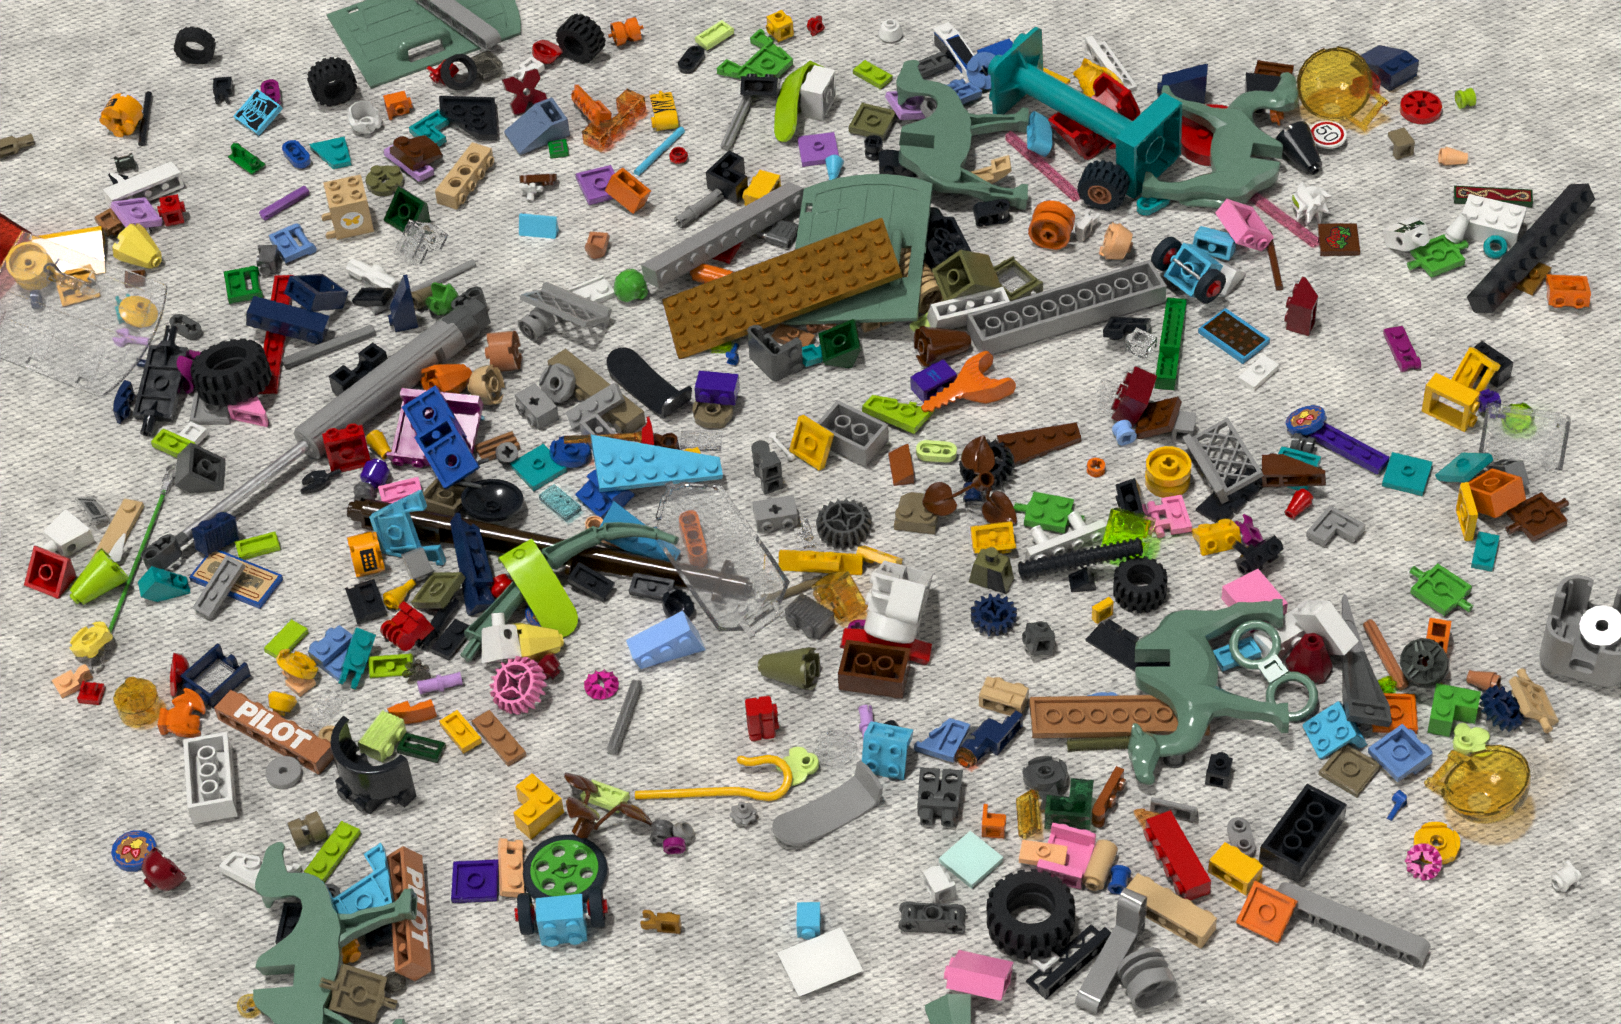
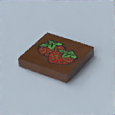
M1357 223L1318 224L1320 256H1360Z

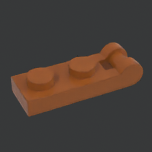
M1115 767L1092 808L1091 823L1094 827L1100 828L1104 826L1105 813L1108 808L1112 809L1114 807L1117 792H1122L1125 787L1126 779H1124L1123 768Z

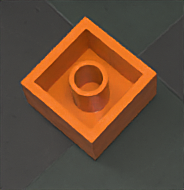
M1492 468L1468 482L1477 512L1493 518L1502 516L1504 512L1517 507L1519 503L1526 500L1522 477Z

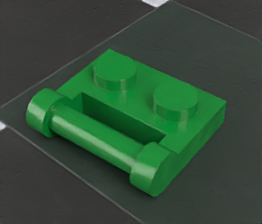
M257 266L223 272L229 304L251 300L253 296L263 298V291L260 289L258 278L259 268ZM249 276L251 278L252 290H247L245 277Z

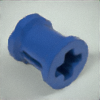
M1115 865L1111 868L1112 880L1108 884V890L1112 894L1120 895L1123 889L1127 887L1128 878L1131 877V869L1123 865Z

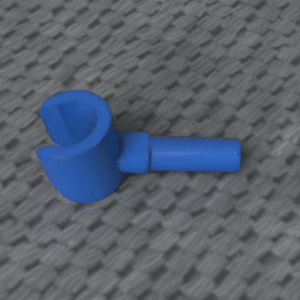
M734 343L730 352H726L727 364H738L739 354L736 351L739 345L737 343Z
M1398 790L1392 797V801L1396 804L1387 817L1390 821L1393 820L1398 810L1407 804V795L1401 790Z

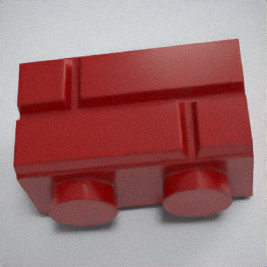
M769 695L761 696L759 699L756 697L746 699L745 709L749 739L751 741H758L762 738H775V730L779 729L777 704H772Z

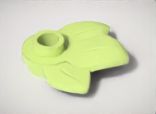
M1460 723L1455 727L1453 731L1455 737L1452 743L1453 749L1457 753L1467 755L1472 752L1479 756H1485L1492 752L1490 747L1485 744L1490 738L1487 730L1480 727L1471 729L1466 723Z
M803 747L790 748L789 756L782 758L791 768L793 776L791 786L801 784L808 775L814 774L819 768L818 757L813 753H808ZM776 766V769L782 772V770L778 766Z

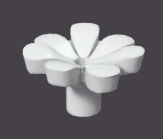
M530 183L529 185L519 184V189L527 193V201H534V194L543 192V187L536 186V183Z

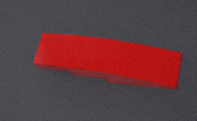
M844 628L840 648L843 649L846 640L910 648L911 661L923 665L928 664L932 648L931 643L915 639L911 643H896L871 636L864 629Z

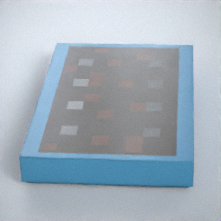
M1226 308L1198 328L1200 335L1242 364L1270 343L1269 337Z

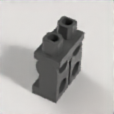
M920 767L917 810L921 825L930 826L932 825L933 817H941V825L953 827L955 819H958L963 770L943 769L941 791H939L940 769ZM927 774H932V775L935 776V778L924 777V776L927 775ZM948 776H955V777H957V779H946V778H947Z

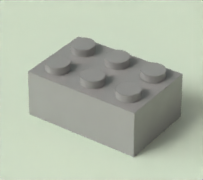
M839 400L817 422L834 434L830 447L831 450L865 467L889 441L888 424Z

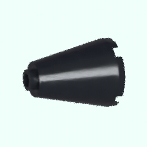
M1298 121L1289 125V130L1285 132L1283 129L1276 137V140L1283 144V153L1305 174H1317L1321 170L1322 161L1310 126L1305 121Z

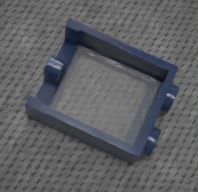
M217 643L180 677L183 689L188 688L195 691L202 698L205 706L208 704L214 709L230 690L233 691L245 679L249 678L251 674L246 662L239 666L236 657L233 654H230L228 657L224 656L221 645Z

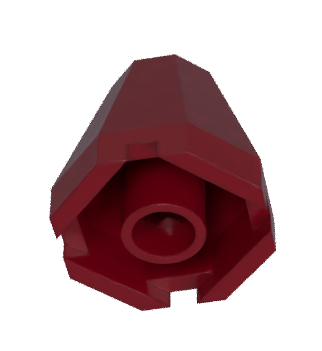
M1315 633L1304 634L1285 660L1288 672L1302 673L1318 684L1324 683L1333 669L1323 639Z

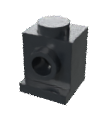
M1224 752L1211 754L1206 771L1205 785L1227 789L1233 758H1230Z

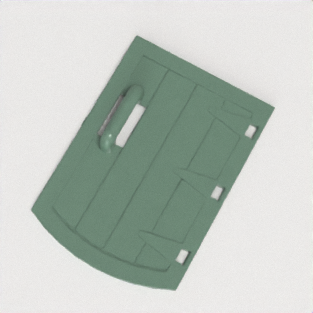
M365 0L326 14L371 89L422 71L428 66L433 67L441 64L445 59L455 54L466 55L481 49L414 0ZM455 0L495 28L501 36V42L521 35L520 15L515 0ZM358 9V11H355V12L350 13V14L348 13V12H350V11H353V10ZM439 40L445 49L442 52L414 62H410L408 50Z
M864 174L836 178L804 188L795 250L883 218L898 264L900 263L901 246L902 248H911L908 277L899 278L784 321L785 325L840 324L855 319L856 323L917 321L933 184L921 179L901 175ZM807 206H812V212H806Z

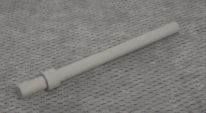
M474 259L469 260L411 288V292L428 287L434 282L442 283L475 267L476 263ZM391 296L384 306L372 307L373 314L375 315L386 309L390 310V304L394 297Z

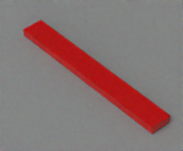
M294 275L274 276L272 301L291 305L292 299L284 294L289 277ZM266 331L263 349L272 377L265 390L258 394H278L286 340L284 335Z

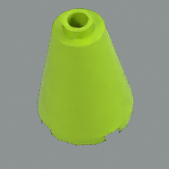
M102 548L95 553L70 588L72 593L69 596L76 604L81 602L84 605L129 579L124 570Z

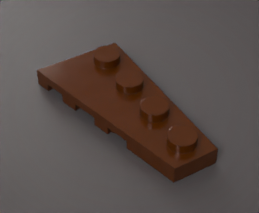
M1077 422L997 435L998 443L1003 442L1006 447L1010 448L1016 465L1029 462V459L1037 456H1045L1053 450L1058 451L1081 442V435Z

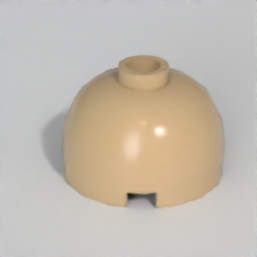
M491 364L479 367L473 371L467 385L468 392L471 395L480 396L484 405H495L502 402L503 395H499L501 388H504L505 385L498 367L493 368Z

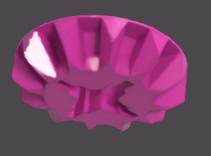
M605 669L600 672L595 670L592 675L588 674L587 679L584 681V689L587 695L598 700L610 698L617 692L619 687L618 677L614 675L613 671L607 672ZM598 679L602 680L604 688L598 684Z
M1421 843L1414 845L1407 852L1405 863L1407 871L1413 874V878L1418 877L1424 881L1433 879L1439 874L1442 867V858L1434 846ZM1422 855L1425 860L1432 862L1424 865V869L1421 864L1415 863V861L1422 858Z

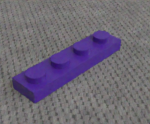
M1323 422L1324 425L1321 429L1307 436L1316 438L1317 443L1377 475L1389 463V456Z

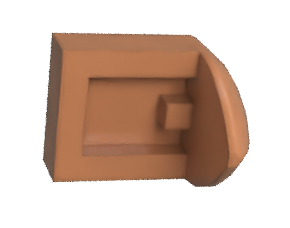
M590 231L587 243L585 244V251L591 258L598 259L605 255L610 239L609 234Z

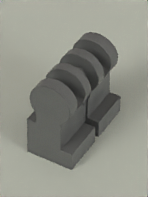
M766 441L754 442L751 446L754 474L761 480V489L764 495L783 489L782 466L775 451L770 452L769 444Z

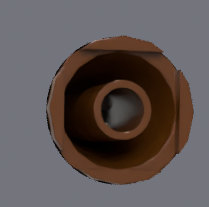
M921 326L914 333V349H918L919 355H916V358L921 366H929L943 359L945 360L966 352L971 346V337L965 331Z

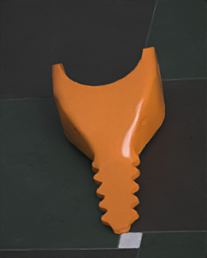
M983 351L969 358L954 383H950L948 388H943V392H937L936 396H931L930 400H925L921 409L923 412H933L935 408L940 409L942 405L947 406L948 402H955L957 398L980 403L999 401L1014 393L1016 383L1010 377L1000 380L985 377L983 373L991 367L993 355L989 351Z

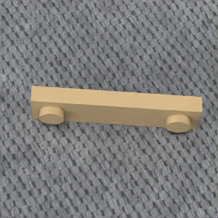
M124 498L93 556L101 548L109 554L115 543L124 533L126 534V541L144 508L143 502Z

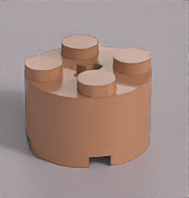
M516 331L487 333L488 347H485L486 359H490V365L492 364L493 368L498 367L500 372L520 369L522 353H519L518 347H521L518 333Z

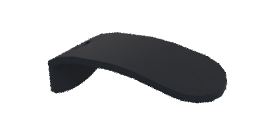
M620 347L612 350L608 355L606 364L610 375L628 393L657 416L665 418L691 400L692 388L690 386L679 391L653 370L634 350Z

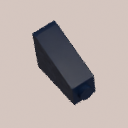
M1201 64L1163 74L1162 81L1157 84V93L1161 95L1163 85H1167L1175 96L1184 100L1205 104L1208 64Z

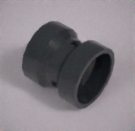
M870 135L864 140L865 157L868 160L877 161L879 160V152L883 150V139L877 135Z

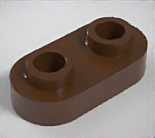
M557 174L519 175L520 183L527 185L542 182V186L554 185V182L557 181Z

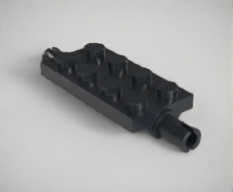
M166 325L164 338L158 345H149L132 415L134 419L143 420L140 434L143 436H148V433L149 436H153L156 421L173 422L184 377L177 368V359L179 356L188 358L190 352L187 347H179L175 344L178 327L171 325V329H169L170 325Z

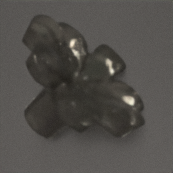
M416 659L414 664L408 662L405 665L408 670L402 673L403 678L409 677L407 680L409 685L431 678V674L428 672L430 670L427 664L422 665L420 659Z

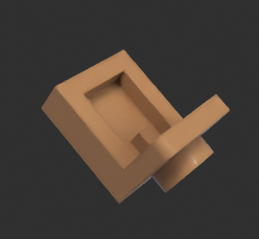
M111 208L95 216L94 220L99 226L103 227L104 234L107 237L112 234L114 236L119 234L124 228V225Z

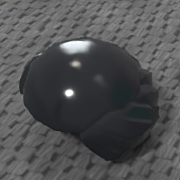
M674 588L664 593L662 607L668 618L681 611H684L687 617L690 618L694 611V602H692V599L686 592H683L682 589Z

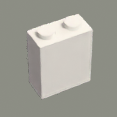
M1304 600L1293 613V616L1306 634L1315 633L1322 637L1328 654L1345 655L1359 642L1330 601Z

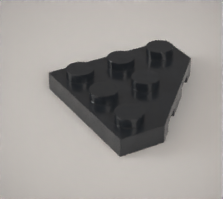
M439 96V114L478 140H497L495 97Z

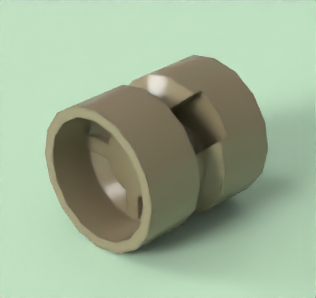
M317 811L305 815L304 820L297 818L287 822L297 849L310 845L311 840L318 842L327 838V833ZM306 826L309 835L304 836L301 828Z

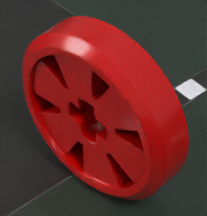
M1423 90L1411 91L1401 99L1400 113L1406 120L1412 123L1429 124L1436 121L1441 115L1442 102L1438 96L1431 92Z

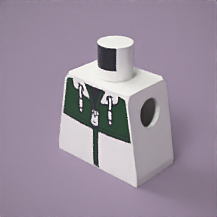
M1414 216L1382 229L1387 248L1410 251L1417 247L1425 246L1430 241L1426 223Z

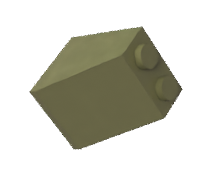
M959 250L932 269L944 301L1001 287L993 264L987 254Z

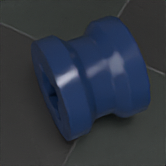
M973 482L964 483L963 488L971 485ZM972 488L965 492L963 502L979 504L984 502L982 492Z

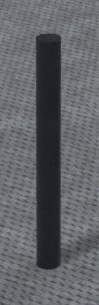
M150 91L145 92L142 112L144 116L141 119L139 146L146 145L152 102V92Z

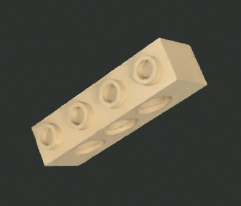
M473 142L470 144L436 188L435 195L438 204L456 210L461 204H464L468 194L474 191L477 182L482 180L487 169L493 166L492 148Z

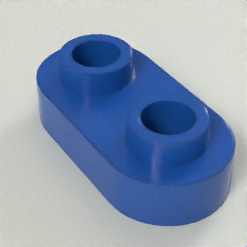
M289 140L282 145L284 156L295 168L302 169L310 165V155L298 141Z

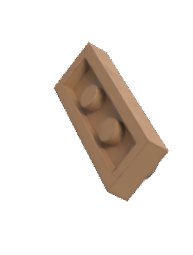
M490 710L471 721L474 728L508 767L526 756V751Z

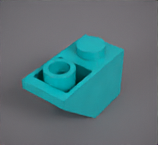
M153 566L138 581L141 598L155 602L190 593L186 576Z

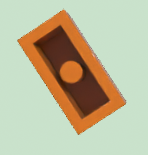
M621 168L611 176L605 192L634 214L645 205L651 190L627 170Z

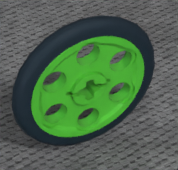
M565 834L553 836L535 846L528 854L523 864L524 886L535 900L536 898L582 894L583 902L585 903L589 899V887L601 886L602 888L607 878V860L602 850L587 838ZM561 849L565 851L561 857L553 855L556 850ZM578 853H585L587 855L583 860L575 859ZM541 864L549 866L544 872L537 870V867ZM566 868L568 873L564 874L562 869ZM584 871H591L593 873L590 878H582L580 876ZM547 882L555 884L550 890L543 888V885ZM573 885L577 887V890L573 893L565 892V888Z

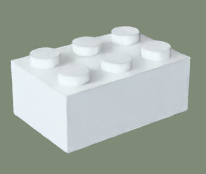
M1469 194L1462 212L1471 218L1464 238L1484 242L1488 237L1498 235L1506 240L1508 248H1512L1520 237L1527 207Z

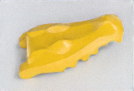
M1086 58L1083 59L1081 66L1073 73L1079 80L1080 87L1084 90L1083 93L1089 97L1095 94L1093 83L1103 72L1124 86L1121 79L1114 72L1094 64Z

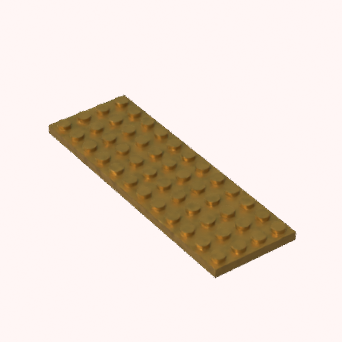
M879 218L662 299L677 356L679 359L748 335L747 330L752 325H759L764 329L897 280L903 276L883 218Z

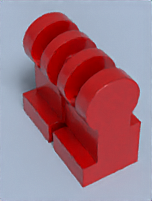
M403 601L398 606L400 611L391 620H387L381 625L380 632L383 637L399 649L408 651L413 648L418 639L422 641L434 627L423 614Z

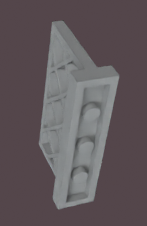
M549 282L543 283L541 290L524 293L520 296L521 301L583 327L597 325L601 328H607L612 312L611 308Z
M1228 417L1191 437L1190 433L1182 437L1221 504L1229 501L1228 495L1264 476ZM1226 426L1229 427L1227 435L1218 434L1220 429ZM1206 437L1211 438L1209 445L1200 444L1199 442ZM1216 439L1224 440L1222 447L1213 446ZM1229 441H1238L1236 448H1228ZM1211 451H1219L1217 459L1209 458ZM1225 452L1233 453L1231 460L1222 459ZM1238 454L1246 455L1244 462L1236 461ZM1220 464L1228 465L1226 472L1217 471ZM1233 466L1242 467L1239 474L1231 473ZM1247 468L1256 470L1250 476L1244 475ZM1228 478L1237 479L1235 484L1227 488Z

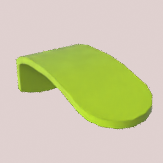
M808 61L792 72L783 82L774 116V134L778 141L787 142L792 138L797 126V104L801 84L805 82L807 73L811 72L814 65L823 66L813 61Z
M530 539L498 557L499 564L502 563L540 626L556 629L563 637L569 636L578 624L577 611L535 542Z

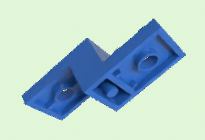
M433 386L402 406L403 411L417 433L414 437L444 489L447 490L481 468L464 440L467 438L464 430L438 386ZM432 408L434 410L433 417L426 419V410ZM453 455L456 456L457 463L454 466H449L448 458Z

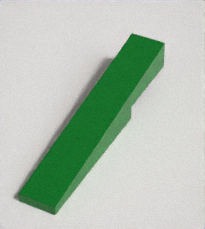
M1167 297L1154 389L1175 391L1187 299Z

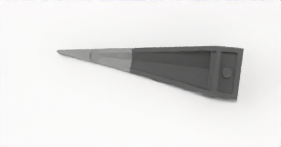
M1344 594L1342 597V618L1359 640L1345 655H1342V702L1345 707L1346 720L1389 727L1392 723L1389 703L1367 658L1347 595Z

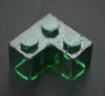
M1071 778L1069 797L1047 795L1044 829H1051L1052 823L1090 831L1094 780Z

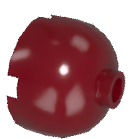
M154 847L145 856L142 863V872L146 877L143 881L152 890L155 887L162 891L173 890L181 885L187 877L172 860L165 856L163 857L164 853L157 847Z

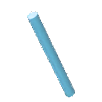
M680 126L634 170V174L640 176L685 132L684 128Z

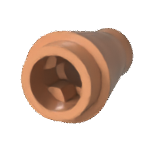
M1469 670L1466 682L1486 691L1489 687L1492 688L1495 685L1500 688L1501 676L1497 675L1496 672Z

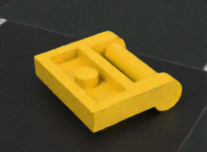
M1469 347L1451 380L1480 393V391L1485 390L1495 371H1498L1501 365L1488 358L1476 348ZM1486 365L1488 368L1477 388L1473 389L1475 381Z

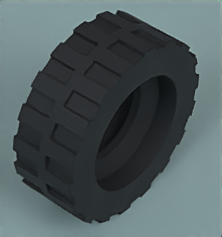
M194 26L185 27L179 30V33L176 35L174 52L180 60L188 64H207L212 60L216 42L212 34L208 33L205 29ZM195 42L202 45L204 49L195 50L188 47L186 43Z

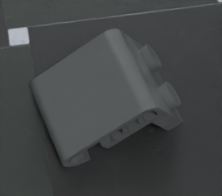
M752 325L748 328L749 358L772 381H780L788 375L800 371L803 367L802 341L798 337L780 346L768 333L763 335V328L761 326Z

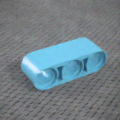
M1033 111L1029 116L1027 126V148L1046 157L1052 148V127L1048 117Z

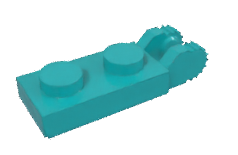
M357 627L354 629L341 666L342 671L338 680L339 684H344L348 671L355 673L351 681V688H357L376 634Z

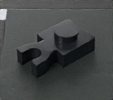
M232 76L213 78V94L216 104H219L220 99H225L226 103H230L228 94H232Z

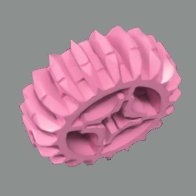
M516 656L515 660L508 659V664L501 662L502 668L495 669L497 675L491 676L494 683L489 685L493 689L490 694L494 697V703L501 710H505L509 714L515 713L520 715L521 712L528 713L529 707L535 709L534 703L541 702L540 695H545L542 688L547 686L544 682L547 677L542 673L544 671L536 661ZM520 671H525L524 673L521 672L520 674L515 675L516 673H518V672H520ZM518 696H521L520 698H518V699H516V700H511L512 698H516V697H518Z

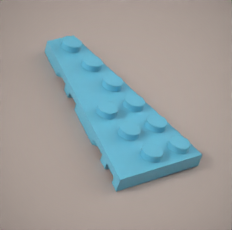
M591 434L599 492L723 478L720 457Z

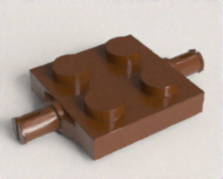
M1540 492L1519 503L1517 507L1507 511V515L1514 523L1506 526L1505 530L1509 535L1521 530L1534 542L1567 525L1568 519L1561 513L1560 509L1569 506V502L1566 498H1563L1555 503Z

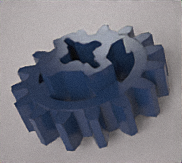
M989 593L988 598L981 596V602L974 601V606L971 607V622H974V628L980 627V633L987 631L988 636L992 632L999 636L1000 631L1006 634L1007 627L1013 629L1014 623L1017 622V608L1014 607L1013 601L1008 602L1007 596L1002 599L1000 594L993 597Z
M1497 685L1492 688L1489 687L1480 696L1482 701L1479 705L1484 707L1481 712L1487 714L1486 720L1493 721L1494 727L1499 725L1501 731L1505 728L1508 732L1512 729L1516 730L1525 720L1520 712V705L1517 699L1512 696L1511 690L1506 692L1504 686L1500 689Z

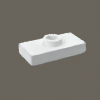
M1262 355L1238 377V382L1255 391L1279 369V364Z

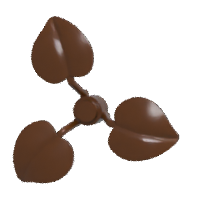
M984 435L969 442L961 454L963 466L968 470H974V474H977L973 479V483L952 494L951 487L948 484L935 482L926 489L922 500L923 506L930 513L938 516H947L957 508L955 497L972 488L980 492L986 490L985 499L987 502L982 505L984 519L990 524L1012 521L1013 525L1017 523L1013 504L1004 493L995 491L989 496L990 491H992L991 486L994 483V476L989 471L994 466L995 457Z
M565 772L564 778L572 786L584 790L586 794L584 802L573 797H568L566 800L569 817H578L572 832L579 838L588 839L592 830H597L616 811H621L623 814L647 823L651 827V819L641 808L623 801L599 820L600 816L597 811L587 806L591 792L597 794L598 787L586 777Z

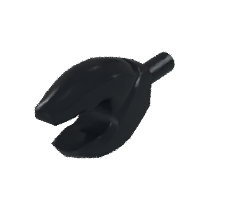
M340 468L330 473H326L325 470L310 472L302 479V484L307 486L300 489L301 494H310L323 489L330 483L329 478L342 473Z

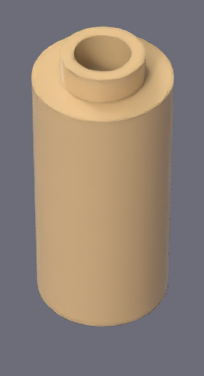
M1098 840L1096 842L1082 878L1085 887L1091 891L1104 888L1118 852L1117 846L1111 841Z

